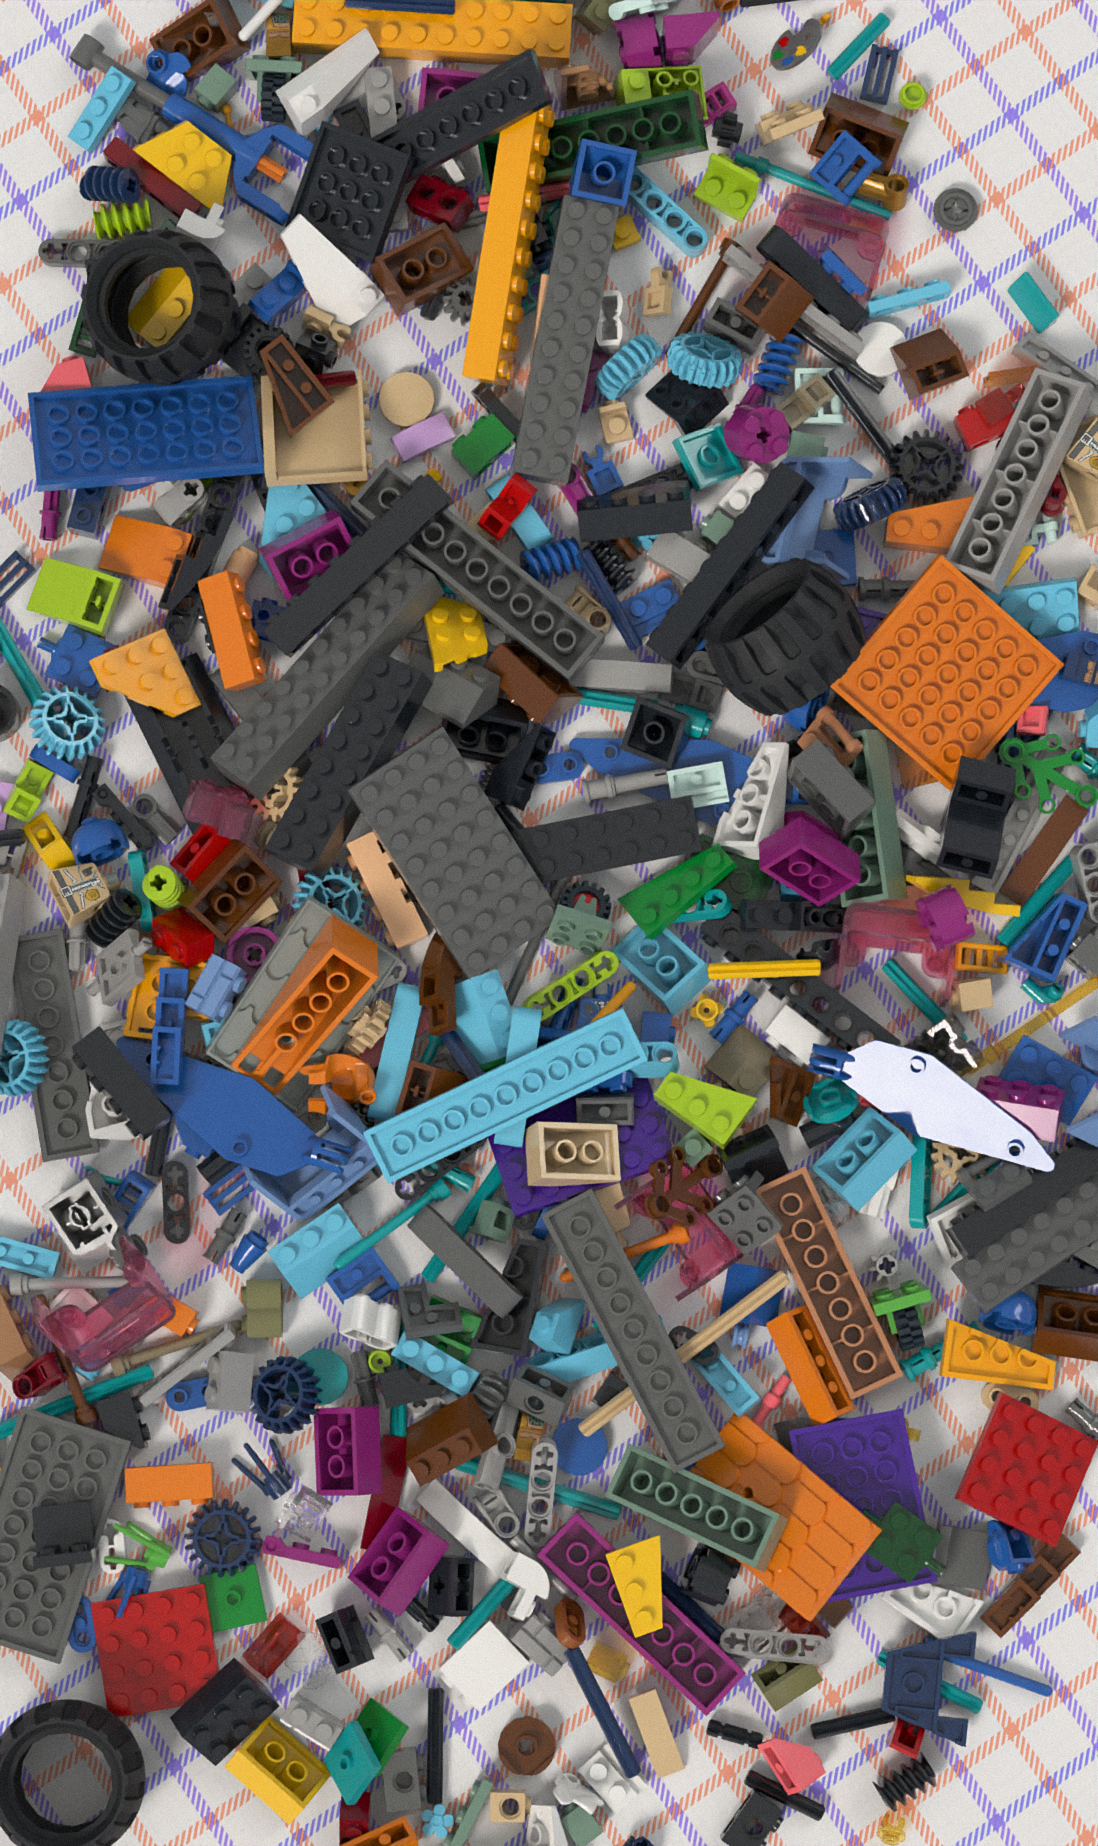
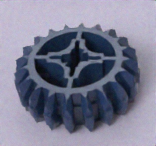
M890 477L881 481L878 480L852 492V494L844 497L833 507L837 524L844 531H852L873 524L897 512L908 501L907 490L904 484L901 483L899 478Z
M292 1356L276 1357V1360H267V1366L258 1367L260 1376H253L256 1383L255 1386H252L253 1396L250 1403H254V1406L250 1411L253 1414H257L255 1421L263 1424L264 1429L273 1431L276 1434H292L294 1430H304V1424L312 1423L310 1415L319 1414L315 1409V1405L322 1403L320 1399H317V1394L323 1390L316 1387L321 1379L313 1376L315 1369L308 1367L306 1361L298 1360ZM284 1374H286L285 1377H282V1378H281V1380L279 1381V1383L275 1384V1383L277 1382V1380H278L281 1376H283ZM292 1407H295L290 1414L284 1417L285 1413H288Z
M228 1499L223 1500L222 1508H219L217 1500L211 1501L213 1510L210 1511L208 1506L204 1504L201 1506V1510L204 1513L203 1516L197 1512L192 1514L193 1518L198 1522L197 1524L188 1522L186 1525L189 1529L194 1530V1532L184 1534L185 1539H193V1543L186 1545L185 1550L195 1549L196 1553L192 1554L189 1559L194 1561L199 1557L202 1560L197 1565L199 1570L205 1564L209 1565L207 1575H212L214 1568H217L219 1578L223 1577L224 1569H228L229 1576L233 1577L235 1575L234 1566H237L240 1572H244L246 1569L242 1561L244 1560L252 1565L254 1559L249 1556V1553L259 1554L260 1550L253 1547V1543H261L262 1538L254 1537L253 1533L261 1531V1526L251 1527V1523L256 1521L257 1517L255 1515L249 1519L245 1517L250 1510L248 1507H245L241 1513L238 1512L240 1502L235 1501L231 1509L228 1508ZM220 1515L218 1529L215 1532H201L204 1523L210 1517ZM229 1516L236 1518L243 1525L246 1535L237 1534L231 1530ZM224 1529L226 1536L235 1539L226 1542L222 1553L221 1541L209 1537H215L216 1534L220 1535V1531ZM200 1541L211 1543L215 1546L218 1556L217 1561L210 1558L204 1552ZM246 1544L243 1553L237 1559L226 1562V1555L231 1545Z

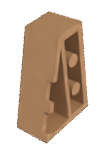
M3 1284L0 1285V1372L13 1383V1379L28 1368L38 1356L34 1350L35 1346L28 1333H25L21 1325L23 1320L16 1308L13 1309L9 1302L12 1300V1296L7 1286Z

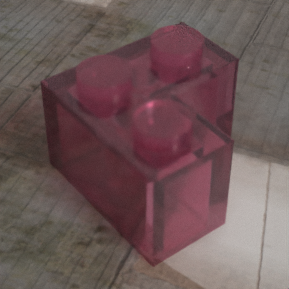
M201 779L200 782L191 780L182 812L187 821L213 826L219 836L246 841L255 809L242 788L232 785L223 788L217 786L213 781Z

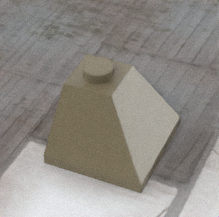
M742 1024L741 1026L738 1025L704 1067L732 1091L753 1097L770 1077L771 1055L783 1058Z

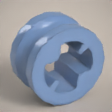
M738 1322L734 1325L731 1347L740 1345L742 1349L746 1348L749 1324L745 1323L744 1326H741Z

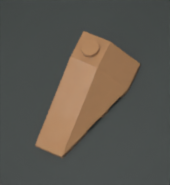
M566 64L554 71V83L561 111L615 100L614 85L589 64L578 66Z

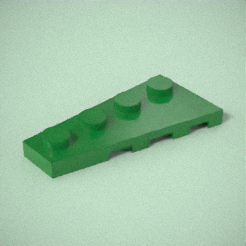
M716 844L617 900L652 941L732 872L737 865L723 848Z

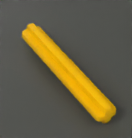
M818 959L708 964L709 979L816 976L821 974V962Z

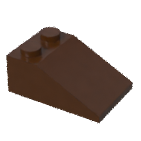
M205 0L149 39L154 50L164 49L169 53L179 52L188 58L191 67L184 73L187 82L207 74L215 63L220 67L225 66L252 49L248 40L241 41L238 37L242 27L229 0ZM161 58V59L159 60V62H160V64H161V66H162V65H163V60H162V58Z
M446 222L375 257V264L372 263L369 272L396 315L400 317L423 305L472 272L474 267Z

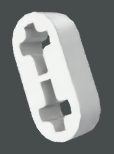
M110 1518L107 1519L104 1530L108 1528L109 1523L112 1526L115 1523L121 1526L123 1524L117 1519ZM119 1531L118 1534L114 1535V1544H110L109 1535H104L103 1533L98 1546L101 1568L109 1574L119 1573L126 1565L117 1564L116 1569H113L111 1564L106 1563L104 1557L111 1556L110 1548H114L116 1557L127 1558L125 1534Z

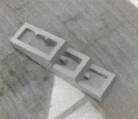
M590 659L570 684L574 688L617 691L619 693L672 694L674 666L657 663Z

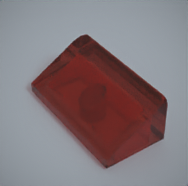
M785 1603L778 1616L791 1633L818 1635L825 1639L831 1635L816 1616L810 1622L787 1603ZM806 1641L803 1642V1643H804V1648H805L806 1650H808V1651H813V1650H814V1648H808V1647L805 1645Z
M279 1613L242 1656L252 1668L268 1679L306 1635L285 1615Z

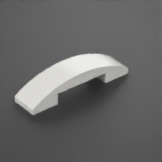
M434 1479L416 1500L461 1544L500 1577L512 1551H515L468 1510L437 1479Z

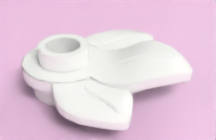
M571 1773L557 1775L553 1793L562 1805L574 1802L591 1815L595 1811L596 1806L603 1807L604 1801L600 1795L591 1788L580 1784V1780Z

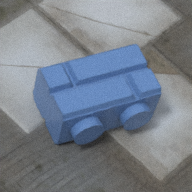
M212 954L187 998L185 1005L191 1010L220 1024L222 1018L226 1019L230 1015L233 1008L231 1002L236 993L239 994L243 991L247 982L245 978L247 973L239 966Z

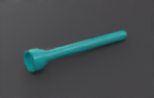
M440 1178L426 1189L427 1192L338 1257L334 1261V1267L336 1269H343L416 1215L425 1204L429 1205L433 1201L437 1203L439 1200L443 1202L452 1195L447 1185Z

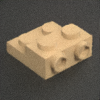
M798 100L786 105L787 111L777 115L776 110L760 116L762 121L757 123L755 128L762 145L772 143L824 120L821 108L814 111L811 101L802 104V101Z

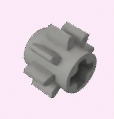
M881 1248V1256L878 1258L870 1256V1259L874 1261V1267L868 1268V1271H876L878 1275L875 1281H879L882 1276H886L887 1282L892 1283L891 1276L893 1274L902 1275L897 1268L904 1261H897L894 1258L896 1250L886 1255L885 1250ZM884 1257L887 1262L893 1263V1267L889 1268L888 1274H886L885 1270L879 1269V1265L883 1263L882 1258Z

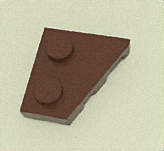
M771 1055L770 1117L797 1128L804 1110L803 1099L805 1095L806 1097L809 1096L817 1074Z

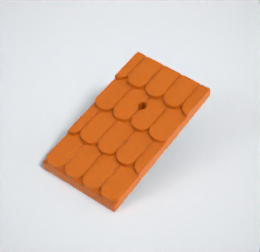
M734 1413L730 1421L719 1432L726 1447L697 1461L689 1472L789 1519L765 1572L741 1561L739 1562L797 1613L811 1622L882 1529L750 1417L744 1414L739 1418Z

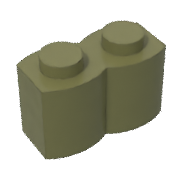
M246 1280V1286H241V1303H247V1315H242L241 1317L242 1332H247V1338L283 1337L282 1280Z

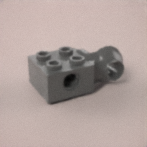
M98 1170L59 1193L42 1206V1209L73 1255H84L106 1243L110 1249L111 1259L116 1267L131 1276H136L139 1273L144 1257L148 1255V1249L141 1237L137 1234L129 1236L124 1226L128 1216Z

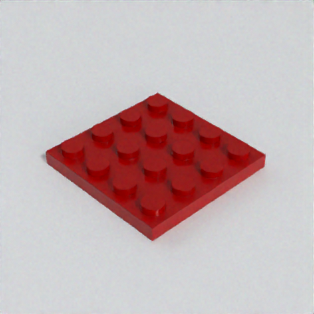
M998 1392L954 1499L1051 1547H1056L1097 1448L1098 1440L1005 1393Z
M205 1583L132 1595L121 1618H117L116 1614L123 1597L90 1603L107 1710L111 1711L116 1717L181 1707L220 1671Z

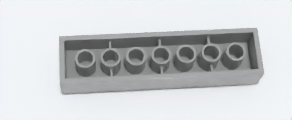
M1035 367L945 557L978 588L998 595L1001 594L1092 400L1087 383Z

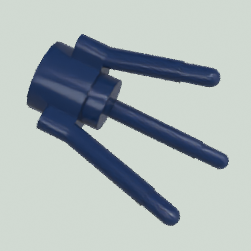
M270 1439L269 1444L281 1474L277 1470L270 1473L248 1443H244V1448L266 1478L263 1479L265 1484L236 1458H232L231 1462L253 1481L266 1497L270 1495L273 1500H276L292 1488V1485L289 1483L292 1477L286 1470L275 1441Z

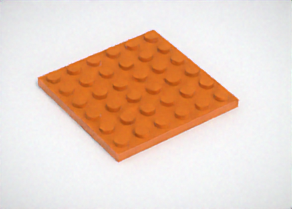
M938 554L867 637L857 660L847 669L848 671L835 681L830 688L945 788L951 791L961 755L983 760L1065 664L947 559Z

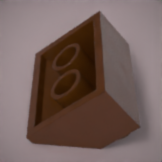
M832 92L823 110L825 119L818 124L808 154L821 159L840 134L846 130L883 162L878 169L875 168L872 172L886 177L889 176L909 122ZM861 156L851 171L857 173L866 160Z
M500 643L483 666V668L501 677L499 688H502L507 693V698L513 704L521 706L527 712L526 716L536 724L553 723L578 704L584 697L576 688L564 682L517 643Z
M234 838L180 895L177 901L200 923L214 933L218 939L226 944L283 881L246 844Z
M1038 1286L1035 1303L1037 1322L1031 1337V1352L1098 1362V1295Z
M471 1392L407 1427L406 1463L420 1487L499 1443Z

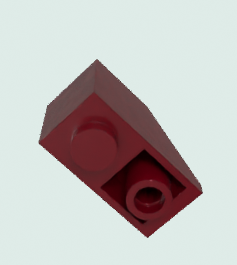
M363 1792L355 1805H346L341 1795L339 1846L370 1832L371 1792Z

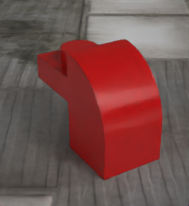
M515 472L499 496L487 507L477 525L500 541L524 513L538 489Z

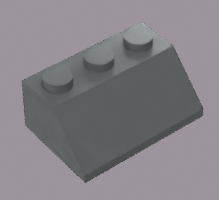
M428 644L416 652L409 666L422 671L433 683L421 706L462 729L497 705L501 677L470 660L458 665L452 661L444 664L442 671L434 672Z
M817 739L792 759L787 780L842 840H845L872 811L875 804L874 796L866 786H861L854 779L855 775L847 765L842 766L839 763L831 747L827 744L823 745Z

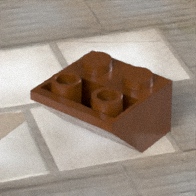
M768 261L735 306V311L781 344L814 297L791 276Z
M941 328L890 347L909 400L969 376L959 348Z
M410 1060L394 1115H398L469 1080L465 1074L425 1062Z

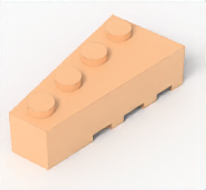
M372 831L347 843L350 855L346 856L353 872L359 870L363 878L359 885L362 890H366L364 893L365 897L372 896L375 905L371 909L377 921L383 920L388 929L383 934L389 946L393 947L396 945L398 951L429 937L394 863L374 832Z

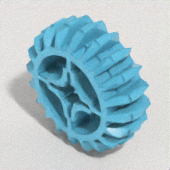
M688 332V334L681 333L679 336L674 337L667 352L668 368L672 370V373L679 375V379L687 380L689 384L694 383L699 387L701 385L707 386L709 389L712 386L716 388L728 387L730 384L735 383L742 368L743 358L737 347L730 345V341L722 340L720 336L715 337L710 333L708 335L698 332V334Z
M645 333L635 336L633 340H630L616 352L598 372L594 383L598 391L609 400L621 398L625 393L627 394L659 361L662 355L659 343Z
M67 685L63 686L61 691L54 687L51 689L50 694L44 692L40 697L41 700L38 699L34 703L35 709H32L30 712V717L33 720L30 721L29 728L36 729L32 733V738H40L41 740L37 744L38 748L47 746V755L54 751L57 753L56 757L58 760L64 754L68 761H72L75 755L80 760L85 756V753H93L95 750L94 746L98 747L100 745V737H103L105 734V729L102 726L105 725L106 719L99 717L103 713V708L94 707L97 704V699L89 701L87 699L89 696L88 691L84 692L83 695L78 694V686L74 687L72 692L69 691ZM61 705L59 714L47 717L49 709ZM64 719L67 720V721H69L68 724H69V723L72 724L71 728H70V726L66 725L67 722H66V723L63 722ZM88 729L87 737L74 741L76 732Z
M331 866L323 881L308 873L305 874L306 882L300 881L297 884L301 891L294 892L293 894L295 898L299 899V902L294 903L292 907L298 909L308 894L312 897L314 896L315 899L327 907V903H329L327 900L336 898L333 900L334 905H331L333 907L332 910L360 927L364 923L359 916L363 917L368 913L362 909V906L368 904L369 901L361 899V895L366 892V890H358L357 888L361 880L354 879L351 881L353 872L348 871L343 874L342 867H336L333 870ZM322 882L335 883L341 889L332 892L328 887L325 888ZM346 899H348V912L345 909Z
M18 1019L6 1020L0 1057L1 1095L6 1094L9 1097L26 1095L29 1091L37 1089V1083L44 1081L41 1073L49 1071L45 1067V1062L51 1060L45 1057V1051L49 1047L42 1044L45 1037L38 1035L39 1028L31 1027V1023L26 1021H19Z

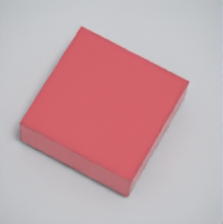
M1029 705L1018 718L1016 729L1018 735L1046 736L1049 715L1048 706Z

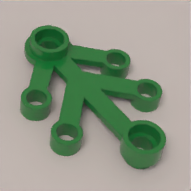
M1049 734L1044 739L1024 743L1018 738L1006 739L1000 745L999 756L1005 764L1017 769L1013 792L1018 799H1026L1031 795V787L1025 781L1023 764L1033 771L1040 799L1038 809L1041 813L1050 814L1056 807V803L1050 795L1047 779L1074 795L1075 801L1082 807H1090L1097 802L1098 791L1094 786L1089 784L1080 786L1053 769L1069 764L1074 766L1081 765L1085 760V753L1081 749L1076 748L1070 750L1067 754L1037 760L1029 754L1043 749L1048 751L1057 750L1061 745V739L1058 735ZM1049 737H1054L1057 740V745L1054 748L1047 745ZM1010 747L1017 748L1018 755L1016 757L1008 755ZM1073 752L1081 754L1079 762L1072 761L1071 755ZM1021 785L1025 786L1028 790L1025 796H1020L1017 792L1018 787ZM1084 790L1089 791L1091 794L1089 801L1081 799V793ZM1044 800H1049L1052 804V808L1049 811L1042 809V802Z

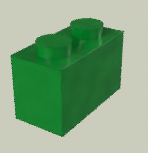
M493 413L487 418L484 415L473 424L474 430L467 436L461 435L452 444V457L474 480L515 444V436Z

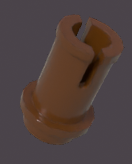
M631 537L612 539L610 541L615 543L625 560L629 562L642 554Z

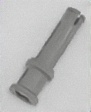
M666 767L618 777L606 774L604 778L591 781L582 779L586 804H590L592 800L606 797L611 800L617 797L616 794L665 784L669 785Z

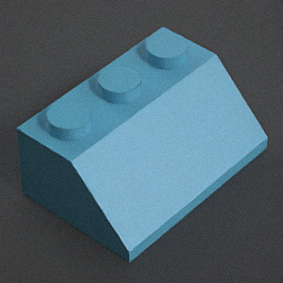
M497 969L472 977L471 980L467 979L455 984L457 1026L455 1031L477 1063L481 1065L506 1057L513 1012Z
M869 1106L812 1165L811 1169L856 1211H859L917 1149L901 1130Z
M338 1203L267 1252L283 1276L302 1299L326 1283L325 1279L339 1270L334 1267V1261L364 1238L342 1205Z

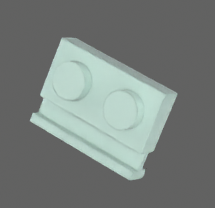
M722 761L666 771L671 799L692 795L694 808L730 802Z

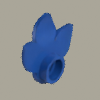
M164 49L153 50L146 58V67L149 71L146 80L164 92L168 91L170 94L176 92L184 97L188 90V82L184 73L191 67L188 58L179 52L169 53ZM161 58L163 60L162 68L159 67V60Z

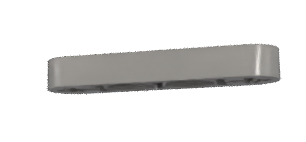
M548 1437L537 1439L531 1449L524 1535L527 1543L535 1547L546 1544L551 1532L558 1451L555 1441ZM543 1447H548L549 1450L546 1458L547 1465L541 1464L540 1451H542ZM538 1473H547L550 1476V1481L544 1485L537 1484L534 1481V1477ZM537 1499L545 1500L548 1504L547 1508L543 1511H535L531 1505ZM535 1519L540 1520L541 1532L539 1537L533 1535Z
M729 1628L723 1632L720 1638L722 1649L729 1656L822 1665L827 1663L833 1654L831 1644L824 1637L818 1635ZM736 1636L739 1641L748 1642L749 1651H746L747 1647L745 1645L736 1644L734 1649H732L727 1643ZM760 1638H767L769 1640V1648L765 1652H757L755 1650L756 1641ZM789 1640H794L798 1644L797 1651L792 1655H786L783 1652V1645ZM806 1641L805 1645L808 1648L814 1649L821 1643L825 1652H820L819 1657H816L814 1652L804 1650L803 1642Z

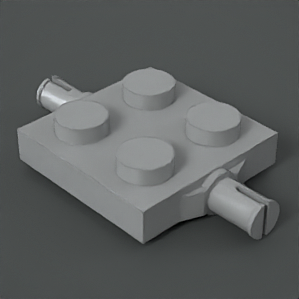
M128 928L96 956L97 977L94 982L86 987L88 989L86 990L90 996H95L100 991L103 1005L111 1007L145 979L142 956L152 947V942L145 937L139 942L137 930Z

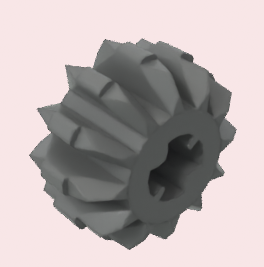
M469 277L466 279V285H462L461 281L458 280L455 283L456 288L449 286L446 289L449 295L442 297V302L447 304L443 308L444 313H452L450 316L452 322H455L460 317L461 326L466 325V319L471 320L476 283L471 286V278ZM464 298L466 301V298H470L471 305L468 306L466 303V306H462L461 299Z
M489 1369L482 1371L478 1375L469 1391L473 1394L486 1419L494 1415L497 1408H499L509 1386V1382L502 1375Z

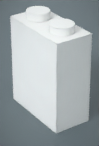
M489 1618L460 1650H456L440 1665L439 1669L443 1673L439 1676L450 1688L454 1685L462 1693L459 1698L470 1710L475 1707L480 1711L530 1663V1660Z

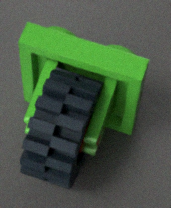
M916 1279L900 1283V1288L889 1291L888 1287L873 1291V1296L867 1297L876 1316L885 1314L890 1333L892 1335L896 1334L897 1341L903 1352L925 1345L921 1326L925 1325L920 1304L931 1301L932 1297L929 1288L922 1282L917 1283Z

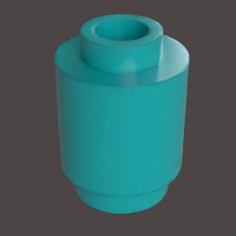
M676 704L674 710L690 716V736L700 739L702 734L708 735L713 721L708 718L709 712L687 704L683 706Z

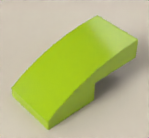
M28 757L9 793L3 812L28 824L42 800L41 795L54 772Z

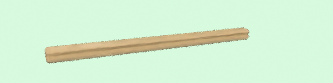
M778 1271L676 1349L683 1364L787 1286L790 1280L783 1271ZM630 1387L625 1388L579 1423L578 1428L585 1437L592 1435L636 1401Z

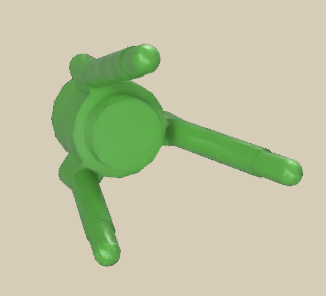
M130 1521L126 1522V1526L133 1531L117 1523L113 1525L114 1529L147 1546L143 1557L148 1560L141 1561L105 1556L104 1560L106 1562L144 1567L151 1571H154L156 1566L160 1568L165 1567L172 1551L171 1546L156 1539Z

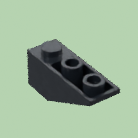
M538 724L493 769L484 791L486 796L524 811L557 733Z

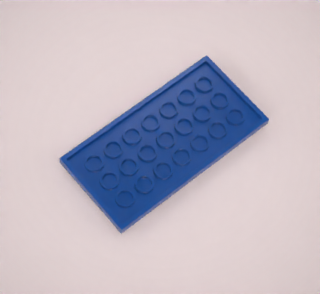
M252 375L183 380L175 385L145 383L28 393L38 492L264 473V460Z

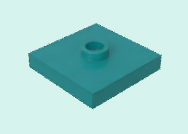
M721 423L681 436L672 442L696 492L741 476L745 472L738 457L726 446Z
M350 1721L323 1759L346 1805L356 1804L382 1767L358 1721Z

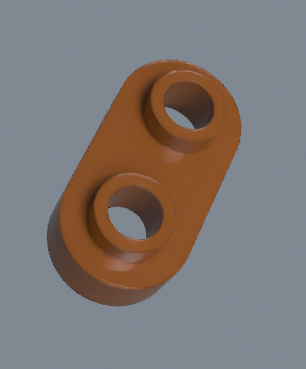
M564 1597L554 1607L557 1639L564 1647L575 1649L586 1639L584 1613L576 1601Z

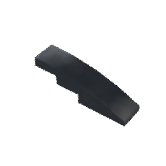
M216 509L208 532H196L188 556L176 554L158 608L172 611L193 589L222 545L234 518V513Z

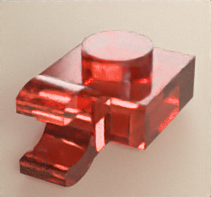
M1019 383L1005 394L999 387L975 402V406L989 427L1014 413L1015 410L1011 404L1021 399L1025 387L1022 383Z

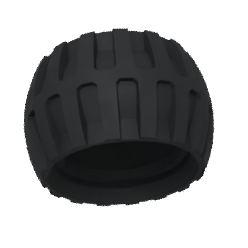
M170 230L138 231L124 236L125 239L120 242L115 241L104 249L105 253L98 261L92 263L88 270L90 274L87 283L83 284L81 298L84 301V309H81L83 324L89 332L90 342L98 354L112 368L126 377L142 383L156 385H175L181 383L183 379L193 380L206 372L205 369L209 366L216 365L224 356L223 351L228 343H232L236 332L234 329L235 319H238L239 313L238 301L233 297L235 294L234 283L220 259L208 247L196 239ZM183 268L190 279L193 293L189 319L181 332L168 343L150 349L139 348L135 344L128 327V308L135 290L148 276L161 269Z
M792 558L789 561L777 563L770 569L753 577L751 581L742 588H739L724 605H721L712 621H709L706 627L707 632L704 635V643L709 660L724 686L742 703L765 716L787 714L789 711L800 708L818 695L823 694L857 660L861 654L860 650L866 641L861 615L848 591L826 569L806 558L802 560Z
M54 1700L31 1708L6 1728L0 1736V1827L15 1845L111 1846L129 1829L139 1812L144 1797L146 1784L145 1764L141 1749L133 1733L111 1711L83 1700ZM69 1733L89 1740L103 1753L111 1769L112 1792L106 1809L94 1820L75 1826L54 1824L38 1815L26 1800L21 1782L23 1761L32 1744L48 1735Z

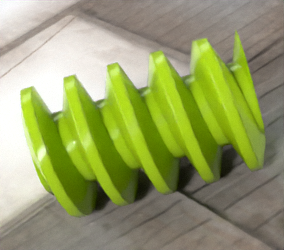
M147 198L144 199L143 207H140L138 202H135L132 208H129L127 203H122L121 209L118 210L115 203L111 202L110 211L106 210L103 203L100 204L99 212H96L93 208L95 231L99 240L103 239L105 231L109 238L112 239L115 236L116 230L121 237L126 235L127 229H129L130 233L137 232L138 227L141 231H148L149 226H151L153 230L150 203Z
M155 865L145 875L142 888L144 894L161 909L171 911L182 906L177 899L188 888V885L170 868L163 865Z

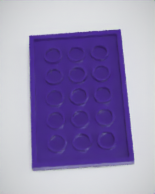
M633 1078V1087L627 1089V1092L634 1093V1125H617L621 1181L567 1186H528L525 1132L522 1148L494 1144L495 1133L488 1136L515 1218L568 1201L591 1188L593 1191H597L649 1173V1165L653 1161L662 1159L668 1166L671 1165L666 1159V1152L673 1147L657 1102L654 1100L648 1078ZM598 1090V1093H611L610 1090ZM577 1094L526 1118L525 1129L536 1122L577 1123Z
M902 1408L789 1430L794 1456L859 1511L863 1512L866 1508L870 1513L880 1518L889 1511L896 1501L926 1523ZM865 1552L826 1603L937 1582L938 1578L936 1573L925 1566V1568L918 1571L909 1584Z

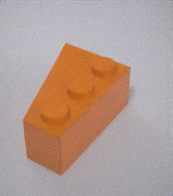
M974 496L890 514L885 522L883 548L947 555Z

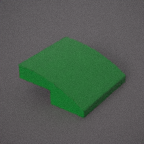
M433 1294L429 1304L437 1305L451 1302ZM459 1306L463 1331L419 1338L461 1363L466 1364L472 1347H470L471 1342L477 1333L483 1316Z

